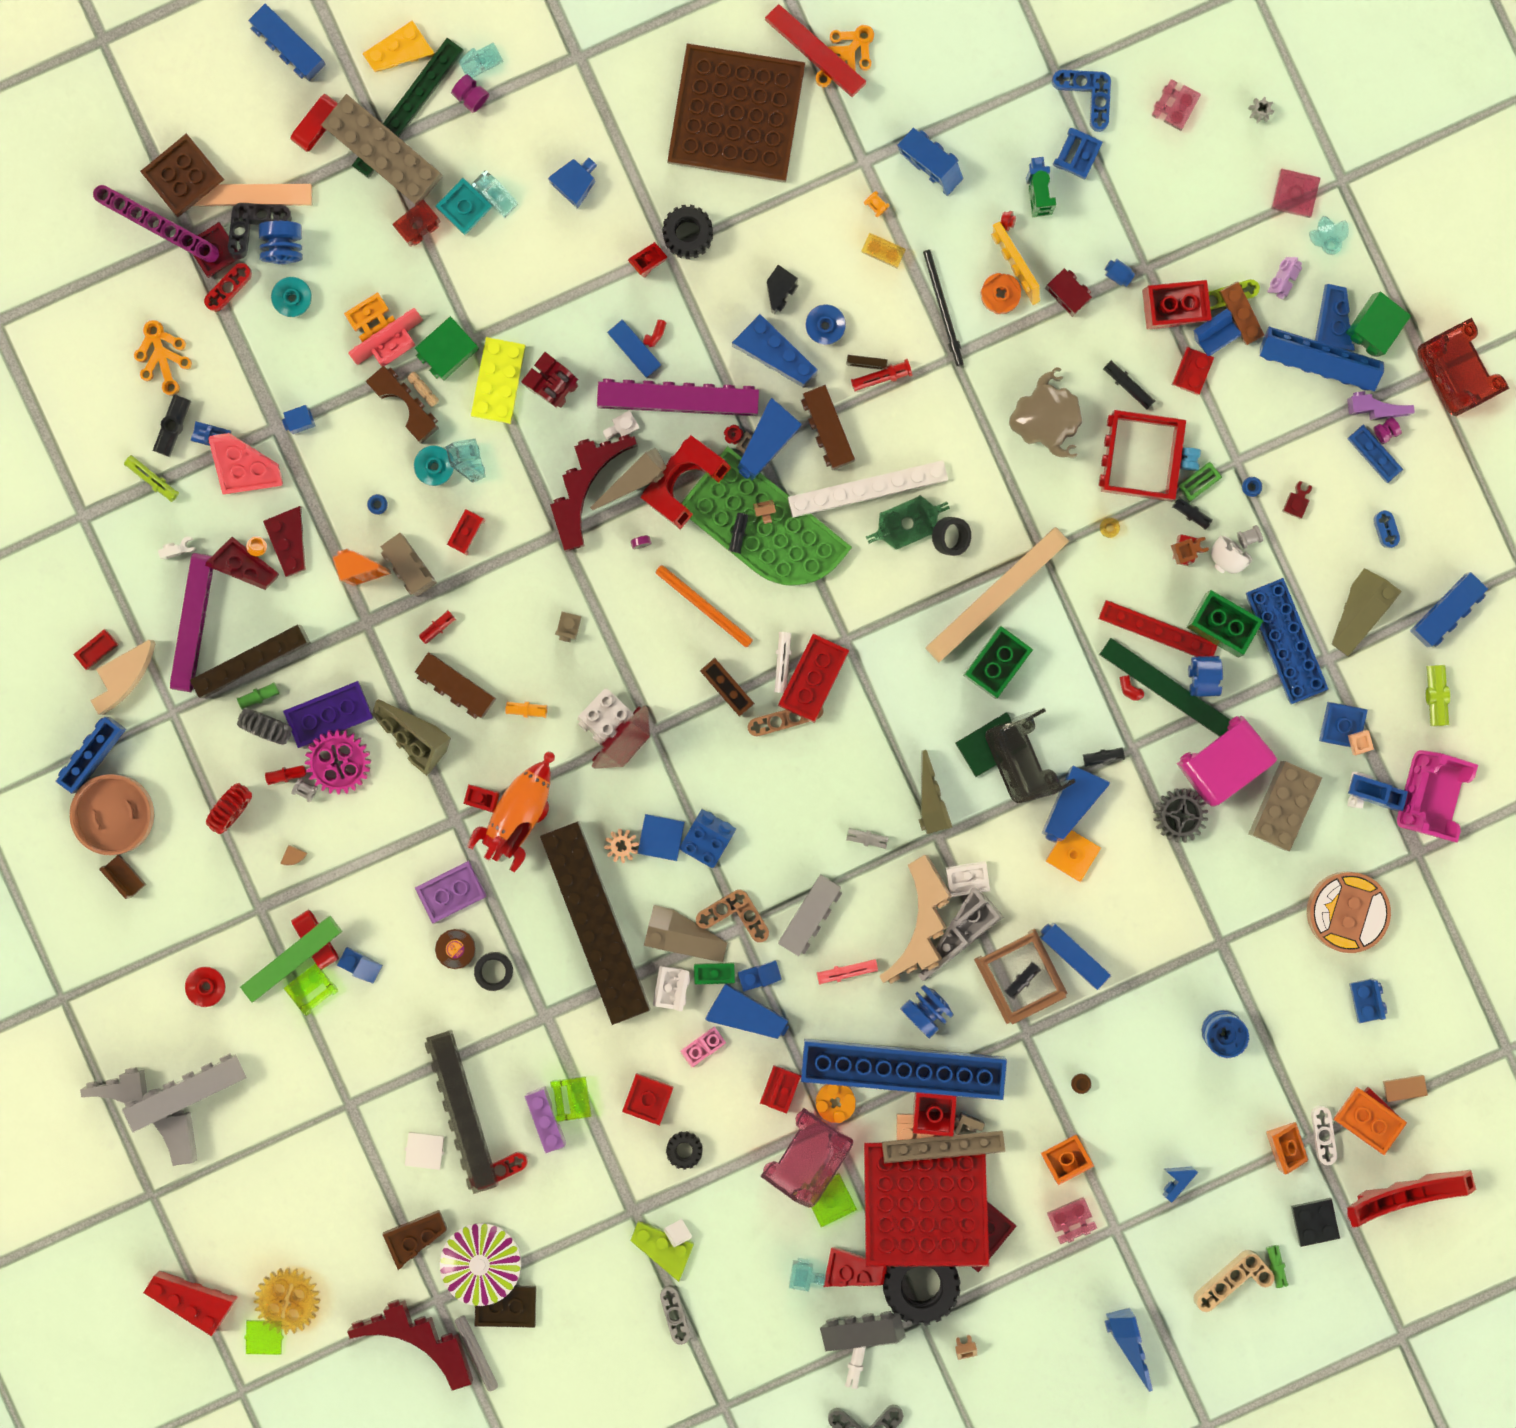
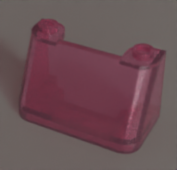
M803 1108L795 1119L796 1126L799 1128L780 1161L767 1163L760 1177L793 1201L811 1208L819 1201L851 1150L853 1139L811 1111Z

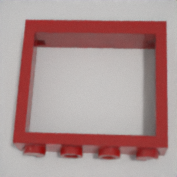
M1114 410L1112 415H1108L1107 427H1110L1109 435H1105L1104 447H1107L1106 455L1103 454L1101 466L1104 467V472L1100 474L1098 486H1102L1101 492L1171 502L1176 500L1186 420ZM1118 420L1174 427L1165 493L1109 486Z

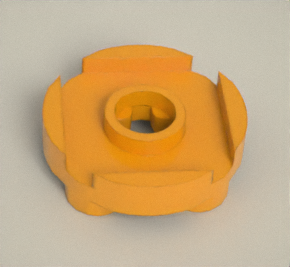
M826 1084L820 1088L816 1095V1109L819 1115L828 1122L842 1123L850 1118L855 1110L856 1099L849 1086ZM838 1097L840 1098L839 1102L841 1105L834 1108L830 1100Z

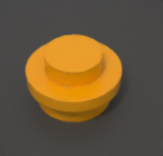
M252 537L247 542L246 548L249 554L261 556L266 552L267 544L261 537Z

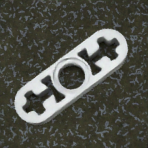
M1316 1106L1311 1112L1317 1158L1324 1165H1332L1337 1159L1332 1115L1326 1107ZM1321 1110L1323 1113H1326V1116L1323 1117V1123L1328 1124V1126L1317 1127V1125H1322L1321 1119L1316 1117L1320 1114ZM1322 1130L1329 1132V1138L1326 1141L1319 1139V1133ZM1331 1144V1146H1327V1151L1332 1156H1329L1328 1160L1322 1157L1325 1154V1148L1323 1146L1320 1147V1145Z

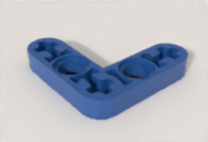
M1058 70L1052 78L1054 88L1064 91L1091 92L1090 127L1096 132L1105 130L1109 123L1110 76L1105 72ZM1059 76H1063V79L1070 80V77L1073 76L1072 86L1069 85L1070 81H1064L1063 85H1061L1056 79ZM1078 76L1085 77L1087 84L1079 86L1076 83V78ZM1100 77L1106 82L1102 87V92H1098L1100 84L1096 82ZM1103 97L1106 101L1105 106L1098 107L1095 104V99ZM1098 112H1102L1101 121H1104L1101 126L1094 122L1098 118Z

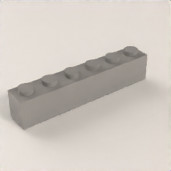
M231 1053L219 1058L221 1062L214 1065L212 1062L202 1066V1071L196 1074L193 1071L183 1075V1080L177 1083L174 1080L164 1084V1089L158 1092L155 1089L145 1093V1098L139 1101L135 1098L126 1102L122 1111L132 1133L246 1079L236 1054L233 1056Z

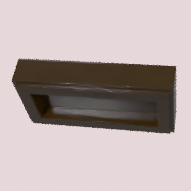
M847 355L846 365L883 370L887 367L888 359Z

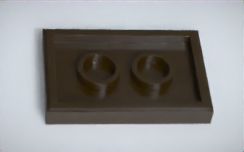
M515 1285L512 1291L500 1301L490 1305L475 1306L474 1326L535 1328L536 1286Z

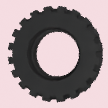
M887 1266L884 1284L882 1285L885 1299L892 1312L900 1313L903 1321H912L914 1325H919V1322L924 1323V1325H930V1321L935 1320L937 1323L942 1320L941 1317L943 1315L948 1316L951 1313L950 1309L956 1306L957 1296H960V1278L956 1267H930L939 1276L940 1288L932 1298L926 1301H914L905 1295L902 1289V1280L909 1270L918 1266Z

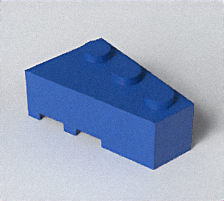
M913 127L897 145L901 155L919 171L922 170L929 175V180L932 183L938 182L946 196L963 180L957 157L952 153L947 154L943 151L944 148L935 141L933 143L930 141L929 136L924 131L920 130L919 132Z

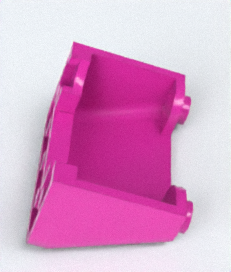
M1243 716L1232 718L1228 722V731L1197 754L1185 753L1181 756L1180 761L1176 763L1198 795L1201 796L1203 802L1214 807L1224 802L1277 761L1271 749Z
M1425 750L1417 751L1412 759L1404 791L1408 792L1404 810L1398 812L1397 815L1398 826L1403 829L1458 843L1461 828L1459 823L1452 821L1462 782L1470 783L1475 778L1478 765L1442 753Z

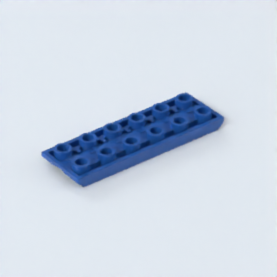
M1284 578L1246 592V598L1253 615L1263 620L1259 630L1290 704L1328 690Z

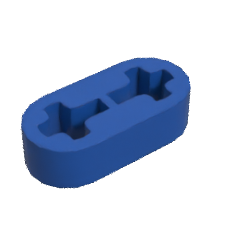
M1386 510L1378 512L1373 520L1379 541L1383 547L1393 548L1400 541L1394 517L1391 512ZM1382 514L1384 517H1388V521H1386L1387 528H1385L1383 522H1379V519L1382 518ZM1387 530L1390 536H1394L1392 544L1385 541V538L1388 537Z

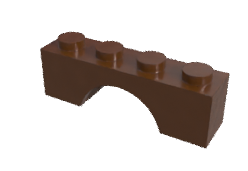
M383 365L366 380V383L381 399L397 397L405 401L409 409V419L405 427L422 444L439 429L436 425L438 420L431 412L427 415L423 410L424 404L418 398L413 399L409 393L412 392L404 382L400 384L396 380L398 375L391 367L387 369Z

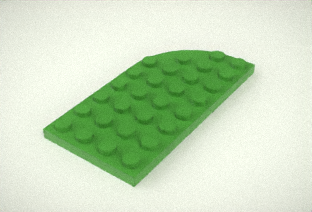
M728 446L721 453L720 457L730 465L731 469L718 483L705 473L681 503L693 514L690 520L727 550L730 547L731 531L734 529L737 513L747 514L749 516L745 530L747 535L743 539L741 554L731 553L759 576L777 584L795 586L815 582L833 571L852 549L848 543L812 514L792 518L787 499L790 496L761 473L753 481L749 478H744L737 468L742 457ZM773 500L776 512L770 513L772 522L764 524L762 515L756 517L753 504Z

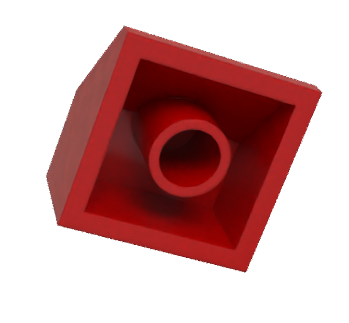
M915 1092L913 1133L953 1137L957 1096Z

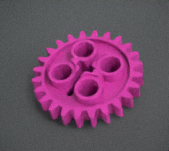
M339 729L336 730L334 735L328 730L327 737L321 733V741L317 738L313 740L316 746L309 745L308 748L312 752H307L305 755L310 758L305 761L306 765H310L306 772L313 773L309 779L316 778L315 786L321 783L322 791L328 787L329 794L332 793L333 789H336L338 795L341 789H344L347 794L349 787L356 790L355 783L358 785L363 784L360 778L367 779L368 775L364 772H369L371 769L366 766V764L371 763V759L366 758L370 755V751L364 752L367 744L360 745L359 743L362 738L355 740V733H352L349 737L347 736V730L344 731L343 735L340 734ZM332 745H335L336 747V754L338 760L342 761L340 768L345 777L344 779H342L340 776V769L338 763H334L336 755L334 753V750L332 749ZM343 745L348 746L350 753H342L340 747ZM328 751L331 758L323 759L320 752ZM351 764L355 766L356 771L350 773L346 770L345 766ZM333 770L337 776L329 778L326 771Z

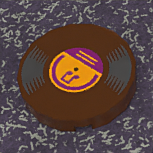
M447 930L440 935L436 942V957L447 968H463L475 956L474 939L464 930Z

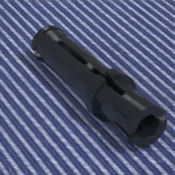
M1112 360L1103 368L1115 380L1116 385H1121L1146 410L1156 401L1128 376L1129 373L1127 371H1122Z

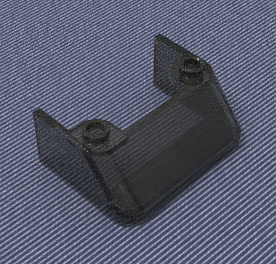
M1045 708L1012 718L988 729L985 734L986 741L1011 799L1016 803H1023L1057 794L1076 782L1075 779L1060 782L1054 771L1050 769L1042 770L1027 734L1035 729L1033 718L1046 712Z

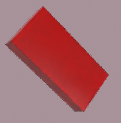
M104 629L73 655L85 670H88L119 644Z

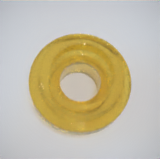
M1106 518L1100 524V532L1104 537L1113 538L1120 531L1119 522L1114 518ZM1108 524L1113 526L1111 532L1106 530Z

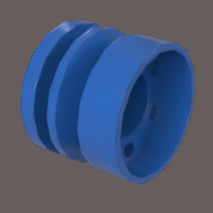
M268 221L259 224V239L268 242L259 246V249L263 251L260 253L261 261L273 264H289L303 260V254L299 252L302 250V246L293 243L302 239V225L300 223Z
M924 984L921 989L927 995L923 997L919 992H916L915 994L920 1002L916 1004L909 999L900 1009L930 1039L939 1030L934 1021L938 1019L945 1024L947 1021L941 1014L945 1012L950 1018L954 1014L949 1004L935 990Z
M1227 1010L1214 1011L1203 1021L1201 1028L1202 1038L1210 1050L1217 1056L1233 1058L1243 1053L1248 1046L1249 1031L1244 1022L1233 1012ZM1223 1028H1225V1029L1227 1030V1031H1225V1034H1226V1035H1224V1036L1221 1035V1033H1222V1030H1221V1029H1223Z

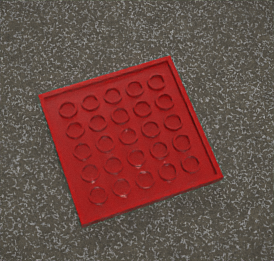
M864 1143L866 1266L989 1267L986 1154L884 1163L882 1143Z

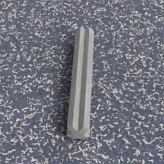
M460 1316L455 1320V1324L489 1392L493 1391L498 1387L496 1379L466 1317Z

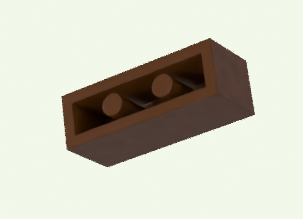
M716 658L700 670L703 676L739 717L755 704Z

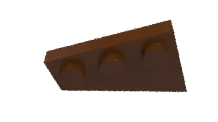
M437 1210L383 1232V1237L397 1269H401L418 1252L447 1230V1226L440 1210Z

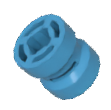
M1183 448L1180 469L1198 471V458L1201 456V450Z

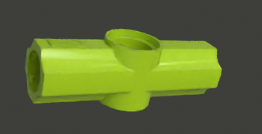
M1445 665L1426 666L1428 687L1426 688L1425 697L1426 703L1429 705L1430 726L1449 725L1448 704L1450 703V690L1446 683Z

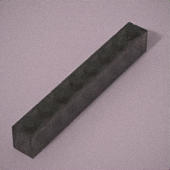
M449 1030L427 1037L425 1048L428 1054L431 1053L433 1059L431 1068L433 1073H437L439 1081H436L437 1088L440 1093L443 1092L445 1099L442 1101L445 1112H449L450 1115L448 1124L451 1132L454 1131L456 1135L454 1144L456 1150L460 1151L462 1155L460 1163L463 1171L466 1170L468 1178H466L467 1187L469 1190H472L473 1194L497 1187L499 1183L453 1031Z

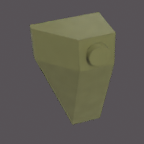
M1364 568L1351 585L1350 593L1331 645L1348 657L1402 591L1386 579Z
M376 700L372 712L373 717L386 733H391L397 740L396 745L399 749L403 747L408 753L409 757L407 759L411 764L427 776L446 753L451 738L437 726L382 700Z
M922 750L921 819H918L921 830H925L929 834L952 828L946 805L941 800L940 788L937 781H935V773L927 750Z

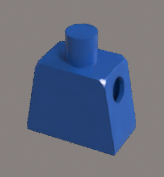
M589 157L582 165L575 159H572L548 178L549 183L572 205L578 208L595 184V179L590 173L597 165Z

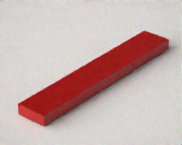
M780 4L765 17V21L851 97L866 85L865 79Z
M1105 600L1098 617L1099 620L1192 656H1214L1217 645L1203 637Z

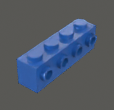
M111 717L101 718L96 723L92 734H89L84 739L82 747L71 756L70 763L61 769L58 774L59 777L55 782L71 794L76 793L88 781L126 731V728Z

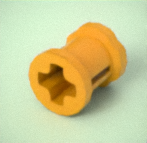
M877 191L873 192L864 201V204L868 205L876 213L875 216L877 218L890 207L888 203L886 204L878 196Z

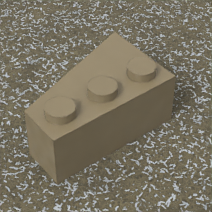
M398 533L380 546L383 550L381 555L387 562L390 561L394 566L392 570L399 579L402 578L405 582L404 587L410 595L413 594L418 597L437 584V581L402 533Z

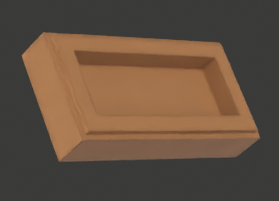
M1424 1075L1383 1081L1387 1102L1428 1096Z

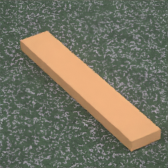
M219 184L193 206H235L238 203L283 206L312 205V185Z

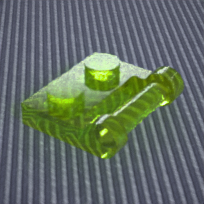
M316 963L283 988L305 1016H308L313 1008L331 994L335 995L338 992L337 987ZM321 984H324L325 990L307 1004L303 1002V998Z
M586 1076L550 1081L551 1088L554 1091L557 1112L555 1119L557 1122L592 1117ZM562 1086H567L570 1113H565Z

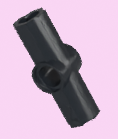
M175 394L173 395L166 416L161 421V429L152 451L167 457L171 456L177 437L183 430V422L191 403L190 400ZM171 421H175V429L169 431L168 424Z

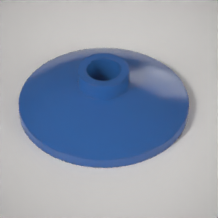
M828 304L819 305L812 309L807 316L806 331L809 337L818 344H833L845 332L846 321L844 315L835 306ZM825 322L828 323L829 328L823 329L822 324Z

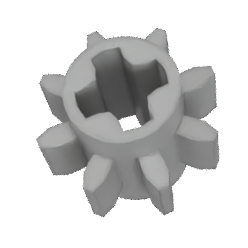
M1266 97L1260 101L1255 98L1253 100L1254 105L1248 107L1252 111L1250 118L1254 117L1257 119V123L1262 119L1267 122L1269 120L1268 115L1274 113V110L1271 109L1273 102L1266 101ZM1258 108H1259V109H1262V108H1263L1265 111H1264V112H1263V111H1260V112H1259V111H1258Z

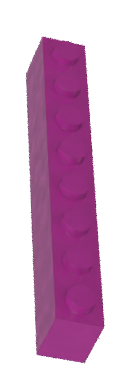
M603 379V382L598 381L597 407L601 409L758 416L759 390H756L755 386H743V389H736L735 385H723V388H717L715 384H703V387H697L695 383H683V386L675 385V382H663V385L655 384V381H643V384L635 383V380H623V383L615 382V379Z

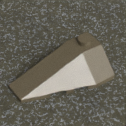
M653 448L645 452L590 508L595 510L653 481L657 483L664 476L663 471L667 468L658 450Z
M654 905L644 946L723 963L727 942L708 930L700 928L695 922L674 909Z

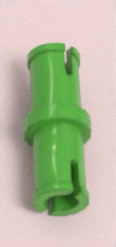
M273 682L261 689H253V692L240 698L238 697L237 701L243 710L256 703H263V700L278 695L279 691Z
M1272 1245L1271 1248L1268 1246L1266 1249L1271 1264L1269 1269L1273 1272L1275 1287H1287L1289 1284L1284 1270L1286 1265L1282 1262L1279 1245Z

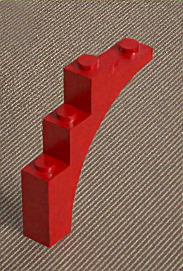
M1472 1171L1426 1174L1419 1180L1396 1182L1389 1188L1365 1190L1357 1196L1358 1200L1347 1207V1217L1351 1222L1352 1228L1360 1227L1377 1217L1409 1206L1435 1200L1469 1196L1476 1190Z

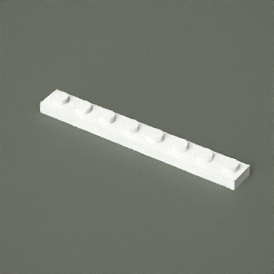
M942 460L790 496L787 499L792 518L945 482L948 481L944 461Z

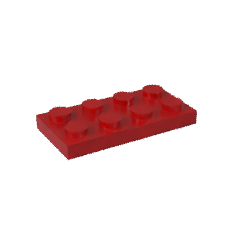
M812 634L778 706L815 723L849 654V650L816 634Z

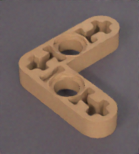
M743 890L733 891L700 911L696 916L697 925L702 929H707L737 912L754 941L764 942L769 936L767 926L748 894ZM735 894L744 895V903L736 902L733 904L735 909L731 910V906L726 899L730 898V901H733L736 898ZM720 903H724L728 907V911L724 915H720L716 911V907ZM713 908V912L718 919L714 920V917H711L708 920L709 924L700 923L701 915L708 916L711 914L709 909ZM748 910H752L756 915L755 919L751 922L744 919V913ZM758 920L761 922V924H757L759 929L766 931L762 939L759 936L755 937L754 934L757 932L754 927L752 929L749 928V925L755 924Z

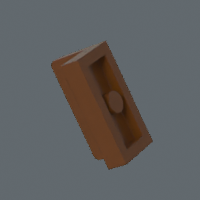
M117 855L106 866L99 868L125 899L132 898L146 885L121 855Z

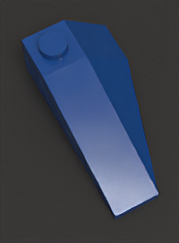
M1130 1308L1107 1313L1108 1320L1104 1321L1107 1332H1111L1149 1392L1153 1391L1146 1363H1144L1146 1358L1141 1346L1142 1340L1135 1315Z

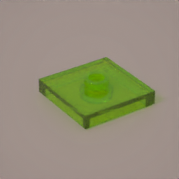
M840 1173L803 1190L820 1227L857 1210Z

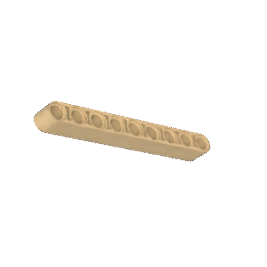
M1057 527L1053 528L925 649L938 663L943 660L1057 554L1069 540Z

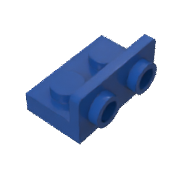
M1374 978L1349 983L1357 1022L1364 1023L1377 1019L1385 1020L1387 1007L1385 1002H1382L1381 994H1383V988L1381 983Z

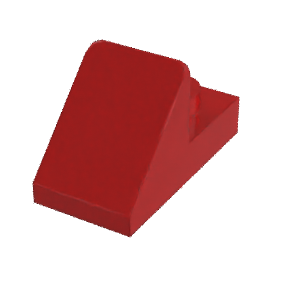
M654 242L630 257L628 261L645 278L653 268L667 259V255Z
M468 784L463 804L493 813L500 793Z

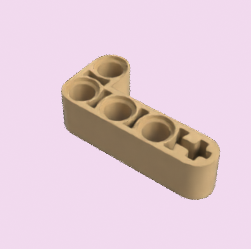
M1245 1250L1194 1294V1302L1201 1311L1209 1312L1250 1276L1261 1287H1269L1274 1282V1275L1253 1251ZM1254 1257L1253 1264L1246 1265V1259ZM1239 1270L1237 1278L1233 1279L1230 1277L1232 1271ZM1262 1272H1267V1278L1262 1281L1259 1280V1275ZM1223 1283V1290L1220 1292L1215 1291L1216 1285ZM1209 1291H1211L1214 1294V1298L1211 1296ZM1205 1298L1208 1302L1204 1304L1201 1299Z

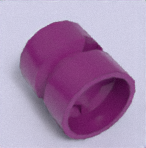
M466 74L454 85L451 94L459 102L464 101L463 105L471 113H475L487 101L489 93L482 86H476L477 82L469 74Z

